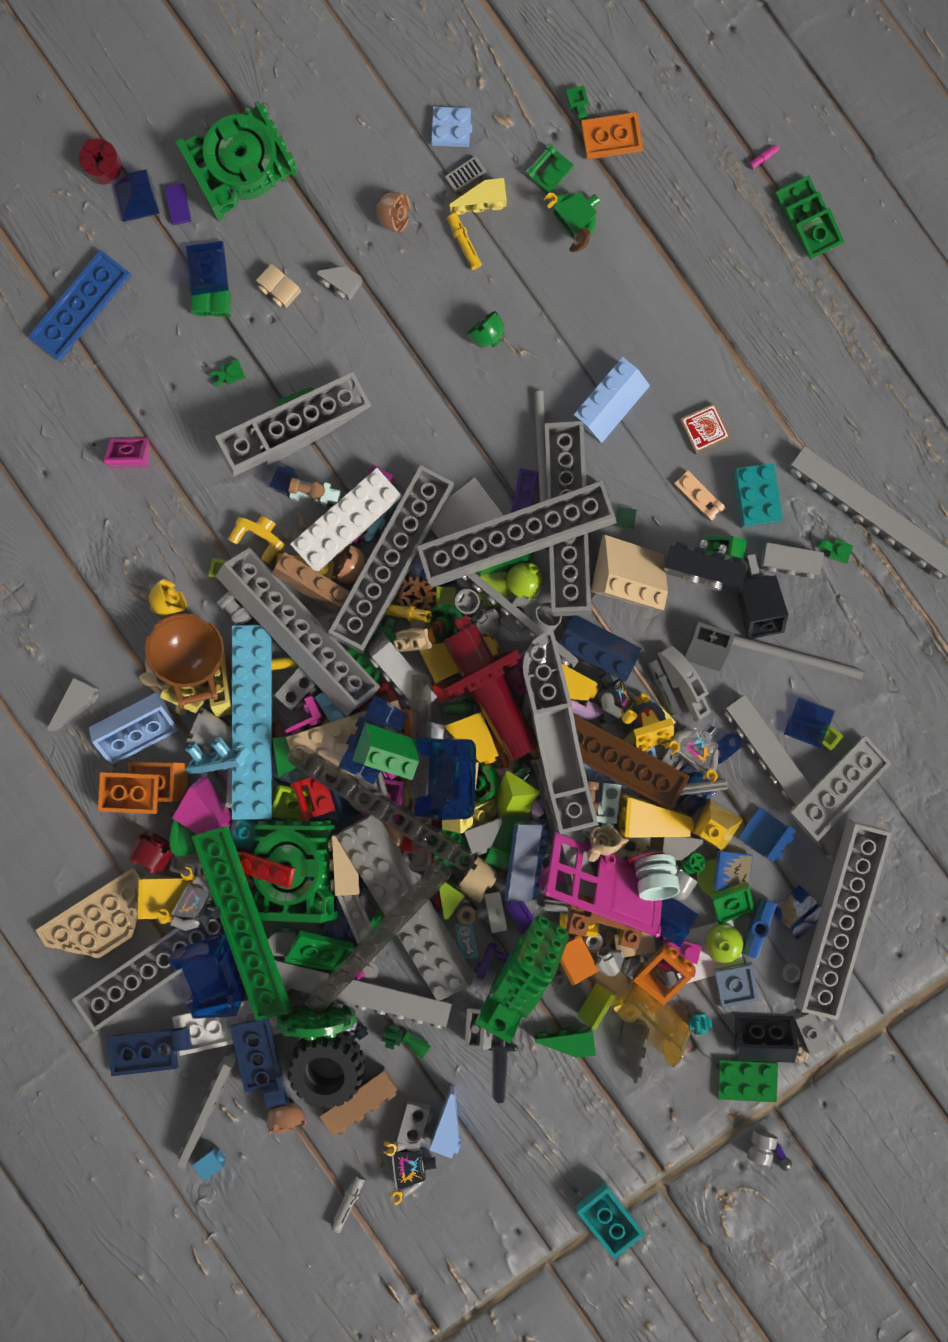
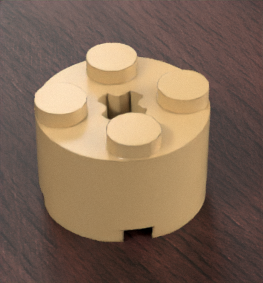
M477 856L464 873L463 880L459 881L456 888L480 903L486 895L485 892L488 887L491 888L495 883L499 872L495 867L485 863L481 857Z

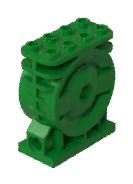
M258 101L254 103L255 108L251 110L248 106L245 107V113L238 114L237 112L234 115L226 116L217 121L209 129L206 136L197 134L186 141L182 138L175 141L218 221L225 218V213L237 207L239 199L250 200L258 198L267 193L272 187H276V182L282 180L284 183L287 181V176H297L296 171L298 169L291 152H288L282 136H279L274 121L270 120L265 105L263 103L259 104ZM254 135L259 136L264 144L265 153L262 163V148ZM217 150L223 167L232 174L227 173L219 166L216 160ZM240 151H244V152H245L244 155H242V156H237V153H238V152H240ZM205 161V167L200 168L197 166ZM260 163H261V165H262V167H263V169H264V171H263L262 173H261V171H260L259 168H258V166L260 165ZM237 175H243L246 181L242 182L241 178ZM215 183L217 188L211 191L210 185Z
M314 820L258 821V824L254 825V829H260V836H254V841H259L258 846L254 848V855L287 866L290 863L291 867L296 868L291 888H285L253 877L259 890L255 894V905L260 919L265 921L322 923L338 919V911H334V896L328 890L331 886V879H334V871H330V859H333V851H329L328 840L332 839L331 829H335V824H331V821ZM285 841H289V842H293V843H296V844H297V845L288 844V845L279 846L281 842H285ZM308 855H313L314 859H309ZM308 877H314L313 881H306ZM301 885H303L299 890L292 893H288L284 890L298 888ZM304 902H307V909L304 907Z
M537 916L533 919L531 925L516 943L503 968L499 969L496 973L475 1024L509 1044L512 1042L521 1018H527L550 981L555 977L569 939L565 928L558 926L543 916Z

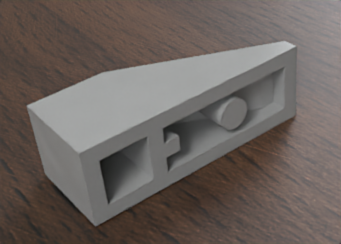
M73 678L47 730L57 731L87 709L91 703L94 704L99 694L97 692L99 689L81 679Z

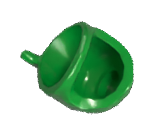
M175 819L170 834L171 851L179 857L197 852L191 837L196 833Z

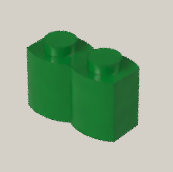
M197 286V288L192 289L191 313L194 316L231 317L232 294L225 287H216V289L209 290L206 286Z

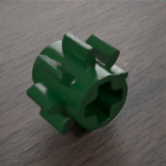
M525 762L521 765L516 763L511 769L515 776L528 784L534 779L531 775L534 770Z
M391 1023L390 1028H384L381 1041L386 1042V1048L394 1050L395 1045L400 1046L404 1032L399 1031V1025Z

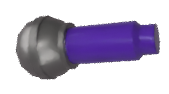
M777 1142L776 1149L774 1150L779 1159V1167L783 1171H789L792 1168V1161L785 1155L781 1145Z

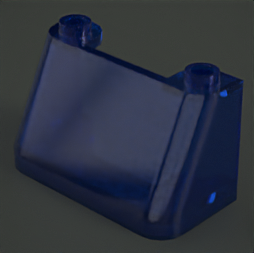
M417 737L416 748L418 754L429 757L428 795L420 796L416 800L415 816L437 820H459L472 817L475 810L476 745L474 741L461 738Z
M226 934L215 935L174 950L169 957V963L174 970L183 969L192 992L190 999L187 1001V1009L190 1011L192 1018L236 1017L246 991Z

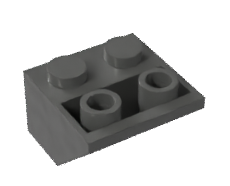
M697 622L694 624L684 657L689 662L721 671L729 654L735 633Z

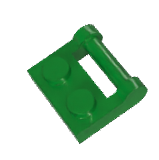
M550 143L546 145L545 151L534 164L524 171L525 176L547 194L552 193L574 167V164L560 154ZM549 156L553 157L554 160L540 176H537L535 173Z

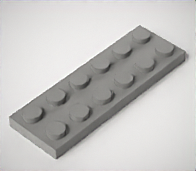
M866 735L862 736L788 814L814 842H818L892 763Z

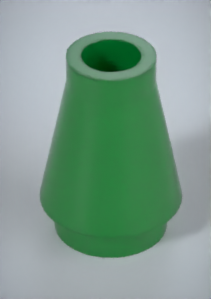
M463 699L445 704V714L461 717L472 716L473 701Z
M409 1031L402 1039L413 1054L421 1059L424 1058L431 1048L428 1041Z

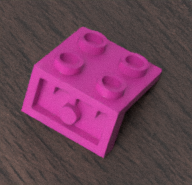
M315 696L304 699L306 702L304 708L307 714L312 715V717L286 729V734L295 735L304 732V727L308 725L315 727L323 723L321 719L325 718V715Z

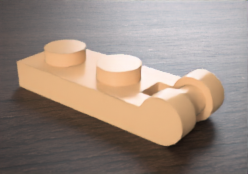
M689 470L674 483V486L709 521L712 522L716 518L715 515L725 509V506ZM709 502L713 505L710 510L705 507Z

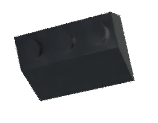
M735 1014L734 1046L736 1061L795 1063L799 1048L794 1017Z

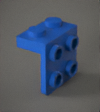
M759 808L740 833L739 839L767 860L774 862L783 855L784 851L782 849L785 845H789L793 841L796 830L783 824L764 809Z

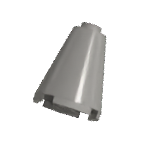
M200 707L198 711L201 714L198 713L188 734L191 739L188 738L186 743L196 742L200 746L212 747L213 741L221 737L225 744L232 749V727L205 708Z

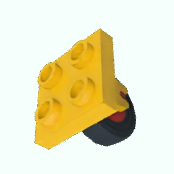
M644 702L637 705L633 710L637 717L631 722V726L634 729L635 747L642 751H647L655 745L670 743L674 737L672 719H666L664 711L656 703Z

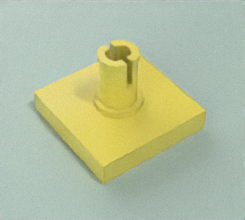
M169 684L164 688L160 698L176 704L175 711L180 715L186 714L187 710L196 713L206 701L186 704L183 708H179L173 686ZM203 684L193 687H179L182 697L209 691V687Z

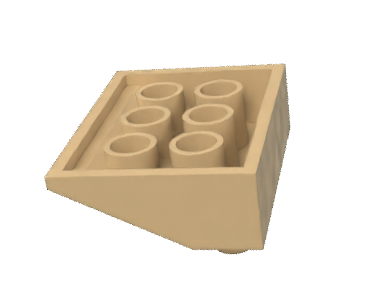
M603 535L591 592L650 610H664L668 594L666 572L664 570V554Z

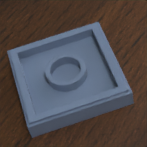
M751 962L713 969L721 1008L759 1001L753 964Z

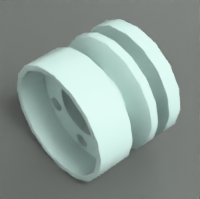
M665 854L650 855L635 862L636 877L639 879L637 883L638 892L641 899L651 901L664 900L679 894L680 886L678 877L675 876L677 869L673 856Z

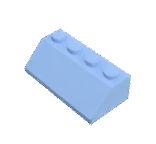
M622 357L575 412L572 420L574 422L583 421L584 430L598 442L602 443L650 385L640 371Z
M156 692L90 726L89 731L92 743L112 766L179 731V728L166 703L160 698L159 693Z

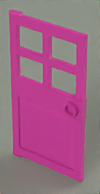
M555 832L544 895L659 938L661 933L662 900L651 901L640 898L637 885L639 879L636 877L637 871L635 867L628 866L626 859L611 853L607 856H599L597 877L582 872L584 852L587 853L592 847ZM562 843L577 849L575 868L559 863ZM558 870L573 875L571 896L555 890ZM580 878L596 884L593 904L578 899Z

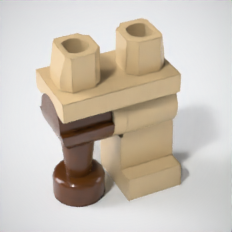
M417 620L414 622L410 621L411 627L408 630L395 633L396 640H394V645L397 652L430 649L432 644L436 642L434 636L444 634L446 632V625L442 620H435L431 625Z

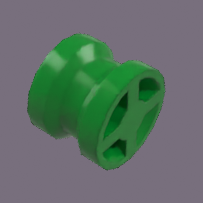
M699 853L689 854L681 860V868L687 874L701 872L705 868V859Z

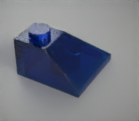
M147 169L128 173L114 185L123 222L160 214L152 178Z

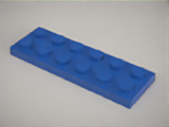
M100 250L28 337L60 362L131 277L130 272Z

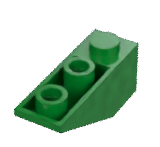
M588 1026L577 1027V1030L574 1031L559 1029L557 1033L551 1034L549 1031H543L534 1036L535 1043L575 1058L596 1056L592 1028L588 1029Z

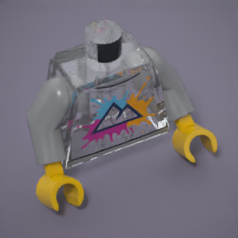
M708 723L703 731L698 728L684 729L677 732L670 743L665 745V749L672 748L671 755L676 753L700 772L706 771L702 777L703 780H706L708 776L711 778V784L717 780L718 744L711 739L717 732L714 726Z

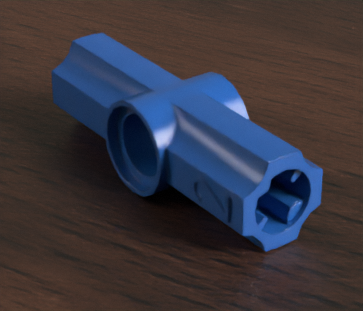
M760 898L754 917L748 926L749 931L743 945L742 954L758 959L764 939L769 933V925L777 906L776 903ZM757 924L763 925V930L760 933L755 932Z

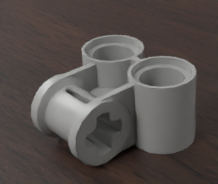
M230 591L216 602L237 626H244L253 618Z

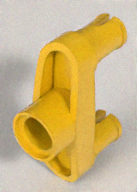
M263 515L260 516L257 523L238 517L235 522L236 526L228 540L238 545L244 533L250 530L268 541L269 545L260 559L271 564L277 552L281 551L284 543L271 533L276 523Z

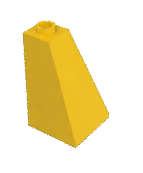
M490 636L483 637L492 655H497V650L500 647L496 639H491ZM444 643L434 644L430 649L419 650L436 684L460 673Z
M620 792L618 831L624 837H690V832L694 828V822L689 815L676 810L671 811L662 805Z
M709 799L694 823V828L691 832L720 851H724L743 819Z

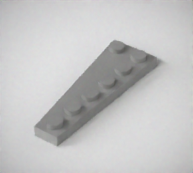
M232 1051L229 1056L226 1055L216 1071L219 1076L217 1080H212L208 1089L211 1093L209 1097L205 1096L200 1106L203 1110L201 1114L197 1113L192 1123L195 1125L193 1131L189 1130L185 1141L188 1143L186 1147L182 1146L177 1156L180 1159L177 1164L179 1168L184 1169L193 1154L208 1122L207 1119L216 1105L215 1101L218 1100L224 1088L223 1085L237 1061L235 1051Z

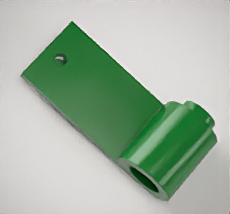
M527 816L501 818L502 824L492 846L487 852L484 860L485 863L504 871L509 868L514 824L525 817L527 818Z

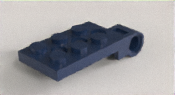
M270 1018L231 1024L230 1030L244 1091L250 1092L264 1088V1100L267 1108L287 1104V1092ZM256 1036L259 1039V1043L252 1045L248 1038ZM261 1055L264 1061L262 1063H255L253 1056ZM263 1073L267 1075L268 1080L260 1082L257 1079V1075Z
M190 1027L106 1037L111 1076L177 1069L179 1067L177 1051L192 1048ZM162 1045H167L170 1048L168 1055L162 1052ZM144 1047L150 1048V1057L144 1055ZM125 1049L132 1051V1059H128L125 1056Z

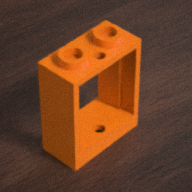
M665 943L644 963L633 981L664 1005L693 978L696 967L690 960L680 955L674 947ZM662 959L683 975L670 989L649 972Z

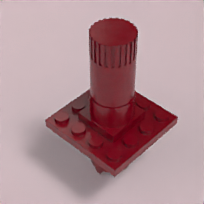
M465 615L453 622L458 633L443 641L461 676L447 683L443 688L448 695L456 697L465 692L464 688L466 687L486 718L508 761H512L538 747L536 737L503 675L505 673L502 667L509 668L517 664L516 659L520 658L517 650H508L494 658L476 623L472 625L470 617Z

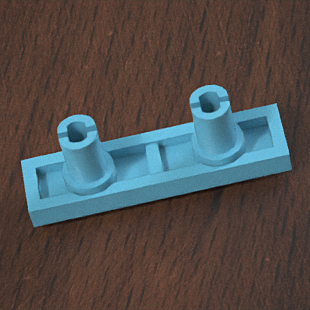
M219 737L211 744L217 752L205 754L198 747L197 743L194 742L186 748V751L193 759L185 770L190 775L240 767L246 762L250 751L246 747L230 749L223 739Z

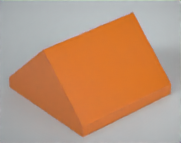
M572 935L568 939L560 963L571 984L575 985L599 970L580 935Z

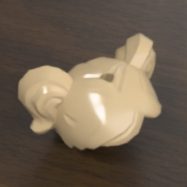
M610 826L596 827L589 835L592 848L587 852V858L589 862H595L600 855L607 856L622 849L629 840L623 839L616 828Z

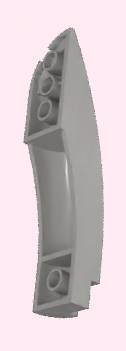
M550 630L539 635L528 647L523 659V676L543 771L560 835L597 826L598 821L579 747L570 694L554 632Z

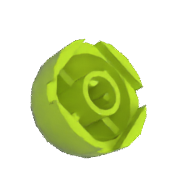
M518 563L504 577V580H507V588L520 598L526 596L529 597L528 600H534L543 588V575L539 568L532 563Z
M723 923L714 925L705 936L704 945L706 952L716 962H733L743 951L742 936L731 925Z

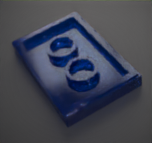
M217 241L186 246L191 296L229 290L224 242Z

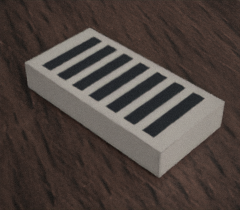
M477 156L446 175L445 180L454 193L457 194L484 176L487 171Z

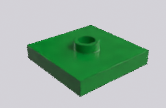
M747 881L710 895L718 924L755 911Z

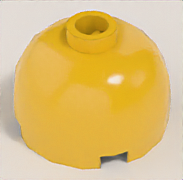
M162 579L152 587L149 593L151 611L163 618L181 614L187 608V602L183 593L180 590L177 593L173 588L175 584L169 580Z

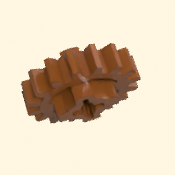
M409 577V580H403L404 585H401L399 588L400 592L396 593L399 599L395 600V602L400 603V606L404 607L414 606L420 610H431L433 608L431 604L437 600L433 599L436 592L431 591L433 587L428 585V580L424 579L422 581V577ZM411 595H415L421 599H416L414 597H411Z

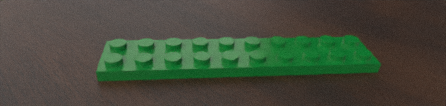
M228 825L191 836L215 905L221 909L220 919L256 1021L289 1014L292 1008Z

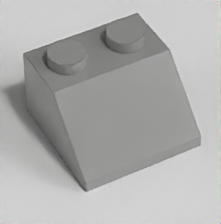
M498 815L464 832L472 854L481 855L488 852L487 848L492 846L502 824V819Z

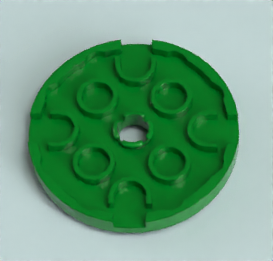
M335 1003L299 1005L292 1007V1011L289 1014L277 1016V1029L283 1036L304 1037L305 1040H315L316 1037L322 1036L333 1038L336 1037L337 1033L353 1028L356 1023V1011L348 1005L336 1007Z

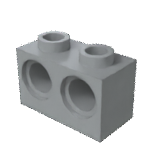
M299 667L274 696L291 711L299 710L306 703L304 699L308 695L312 696L318 687ZM303 678H308L309 686L303 689L300 686V681ZM290 692H294L297 696L296 701L293 703L287 700V695Z
M408 1099L397 1142L416 1148L420 1147L421 1142L425 1143L428 1132L425 1131L426 1123L430 1124L433 1112H430L431 1105ZM415 1111H421L424 1114V1116L422 1118H416L414 1117L413 1113ZM416 1130L418 1135L410 1137L408 1131Z

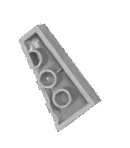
M383 632L370 641L366 648L372 656L369 660L376 668L380 666L384 670L382 675L388 682L392 680L396 684L394 689L400 696L404 694L407 697L405 701L412 709L416 707L420 712L437 698L400 652L396 651L395 646Z

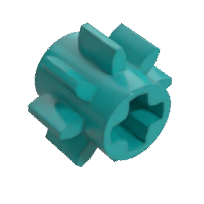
M705 1012L692 1013V1019H688V1028L693 1030L695 1035L707 1034L708 1028H712V1019L707 1017Z

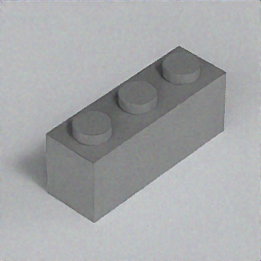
M766 543L763 545L760 568H765V572L776 573L777 570L784 572L783 575L795 576V574L803 575L802 578L813 580L814 577H818L821 574L824 553Z

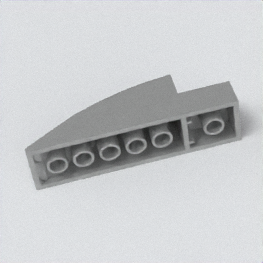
M354 372L215 436V444L234 477L263 462L266 466H269L337 429L371 407V404Z

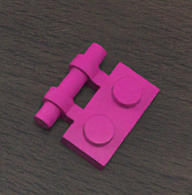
M664 935L661 946L667 943L669 946L674 947L685 959L690 960L693 964H698L702 948L701 944ZM660 961L656 965L657 968L663 969L664 972L669 973L672 971L683 976L667 961Z

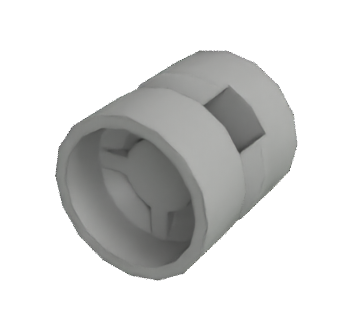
M471 589L461 590L456 595L455 607L464 616L474 615L480 607L478 594Z
M753 1130L751 1142L754 1145H751L748 1149L747 1158L755 1163L771 1166L774 1157L771 1150L776 1149L778 1137L766 1131Z

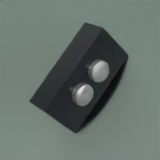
M702 540L700 547H695L694 551L688 550L685 543L676 542L675 546L670 545L664 565L666 574L680 577L682 581L689 584L699 585V583H702L704 587L720 591L725 589L741 594L747 574V565L744 563L745 560L739 557H733L732 561L726 560L725 552L727 547L725 545H720L719 552H714L713 556L706 553L708 545L706 540Z

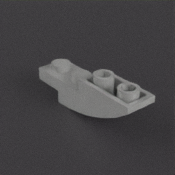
M669 646L659 652L658 656L673 688L679 687L693 720L699 721L711 713L705 700V696L709 693L689 661L673 646Z

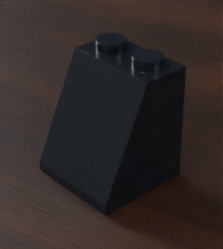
M765 575L758 579H745L741 594H737L746 638L755 639L785 633L789 614L777 576Z

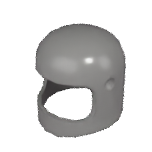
M550 602L542 603L536 608L530 619L545 632L554 631L560 624L562 616H558V621L554 623L548 614L537 612L540 607L551 608Z
M675 865L677 869L675 876L678 877L680 892L671 898L682 901L690 895L698 881L685 873L679 865Z

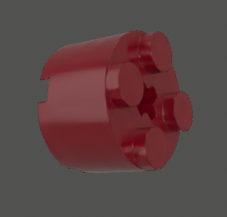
M88 139L85 141L79 153V162L87 176L93 182L101 185L111 183L110 181L117 179L122 171V161L114 146L104 139Z
M141 831L129 852L130 856L128 859L135 864L145 866V870L152 874H155L157 871H164L173 855L170 842L155 833L150 836L147 835L148 831Z

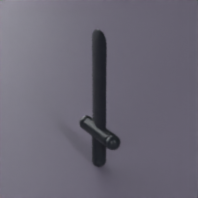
M499 1038V1043H491V1048L488 1049L496 1051L494 1099L497 1103H503L506 1100L508 1052H516L518 1049L516 1044H507L501 1038Z

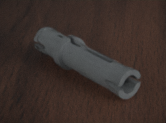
M658 659L646 664L654 680L652 681L657 685L670 716L682 712L668 684V677L664 675Z

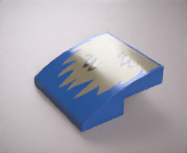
M717 851L713 890L722 891L746 881L750 886L753 854Z

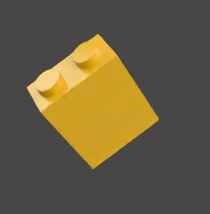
M562 664L570 698L576 700L593 699L598 691L596 687L598 683Z
M482 712L445 726L446 730L480 763L484 762L486 765L496 761L495 757L499 755Z
M146 876L139 879L138 919L165 918L166 915L160 913L161 909L167 910L169 916H171L188 882L192 883V881H186L182 876Z

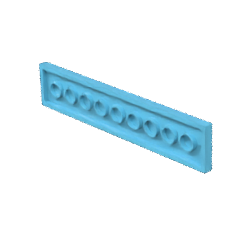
M261 625L232 626V749L246 747L250 751L246 762L242 766L232 767V820L272 819V636Z

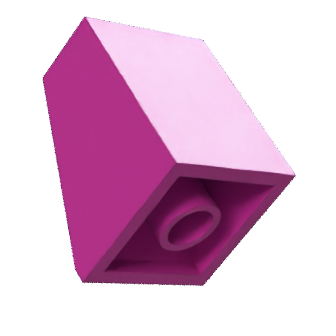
M203 776L190 786L172 818L198 834L226 825L230 828L232 813L208 778Z

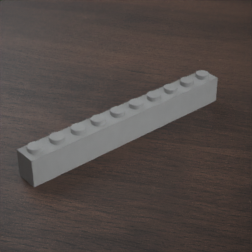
M803 447L788 467L794 477L802 478L806 481L808 487L819 490L825 499L837 503V507L840 510L851 513L854 520L869 526L868 529L872 533L883 536V540L889 545L897 546L900 553L915 559V563L918 566L929 569L931 571L930 574L935 578L944 579L948 577V549L807 447Z
M741 695L723 708L726 712L724 716L729 723L733 722L737 727L735 731L738 736L747 741L748 744L746 746L752 754L757 755L759 758L757 762L763 770L767 769L770 773L769 779L775 786L778 785L782 790L780 792L781 796L786 802L790 801L793 805L791 809H793L812 787L746 695ZM837 822L818 842H815L820 849L823 848L826 851L825 857L832 865L835 862L843 830Z
M274 957L285 991L294 989L298 990L301 995L310 996V994L318 995V999L326 1001L329 998L337 1000L336 1003L341 1005L354 1004L356 1008L361 1010L371 1008L378 1014L385 1015L387 1012L393 1014V1017L398 1019L407 1017L411 1018L414 1023H431L430 1026L441 1029L442 1026H447L452 1005L451 1000L442 999L437 1001L435 996L374 981L357 980L354 976L284 962V959Z

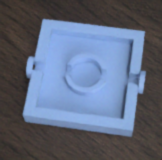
M433 107V123H431L432 146L469 147L470 133H472V124H470L471 108Z

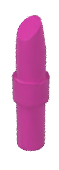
M773 145L768 150L760 153L757 158L748 164L750 169L753 170L761 163L766 162L780 147Z

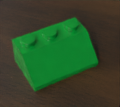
M368 723L364 724L352 761L413 780L419 763L415 739Z

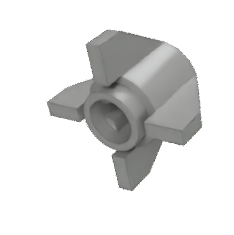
M483 601L481 602L480 610L473 617H470V622L472 625L476 623L482 636L493 637L499 631V613L495 609L490 610L487 603Z
M609 939L606 947H602L598 951L589 950L596 967L605 976H615L620 971L624 960V953L622 950H615L613 939Z

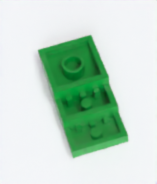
M809 175L774 192L789 226L810 260L845 243L830 207H826L820 191L816 192Z

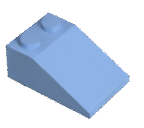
M454 1085L450 1086L430 1141V1151L452 1159L453 1154L458 1153L461 1145Z

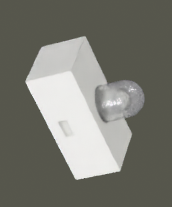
M500 890L486 892L485 900L487 907L475 911L476 919H489L492 933L506 931L507 926Z

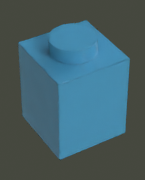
M214 1146L199 1157L192 1166L201 1179L205 1181L223 1168L226 1158L220 1149L217 1150Z

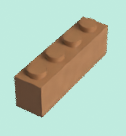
M285 552L271 574L336 614L340 612L350 594L348 590Z
M384 1067L360 1085L357 1094L353 1095L349 1102L344 1101V1105L339 1107L333 1105V1108L325 1109L322 1111L320 1118L333 1136L337 1133L341 1135L349 1129L348 1125L353 1122L355 1124L360 1122L365 1117L364 1114L369 1110L373 1112L378 1109L383 1100L389 1101L397 1094L398 1085Z

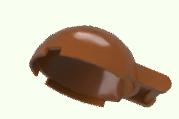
M186 613L175 614L158 622L150 636H147L145 656L152 672L160 680L173 686L179 708H183L186 704L211 698L213 700L218 699L212 676L217 672L222 663L224 644L217 628L211 622L207 623L199 619L198 615ZM206 681L208 682L210 691L182 697L179 687H193Z

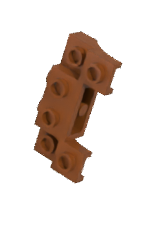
M578 894V899L593 904L594 897ZM567 903V932L586 937L590 921L620 929L618 945L638 950L642 931Z

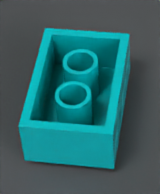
M775 463L736 468L732 473L741 528L781 522L783 516Z
M606 1181L575 1205L578 1215L614 1260L645 1235L640 1223Z

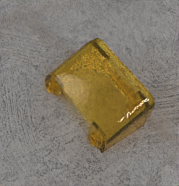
M633 981L612 1003V1006L624 1021L634 1022L642 1015L661 1033L662 1036L660 1038L663 1041L661 1053L664 1059L674 1068L683 1058L690 1038L691 1030L689 1025L668 1004L662 1005Z

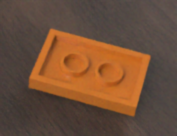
M637 112L581 120L587 160L643 151Z

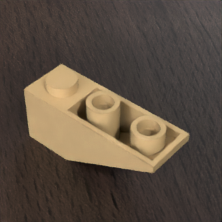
M334 834L332 839L328 840L329 851H333V859H330V871H334V879H331V891H335V896L359 894L358 871Z

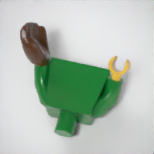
M548 193L543 200L550 202L547 205L548 208L555 205L553 208L554 216L574 239L569 251L578 252L588 245L590 236L593 234L597 223V212L594 208L600 204L599 198L595 194L586 199L582 193L559 195Z

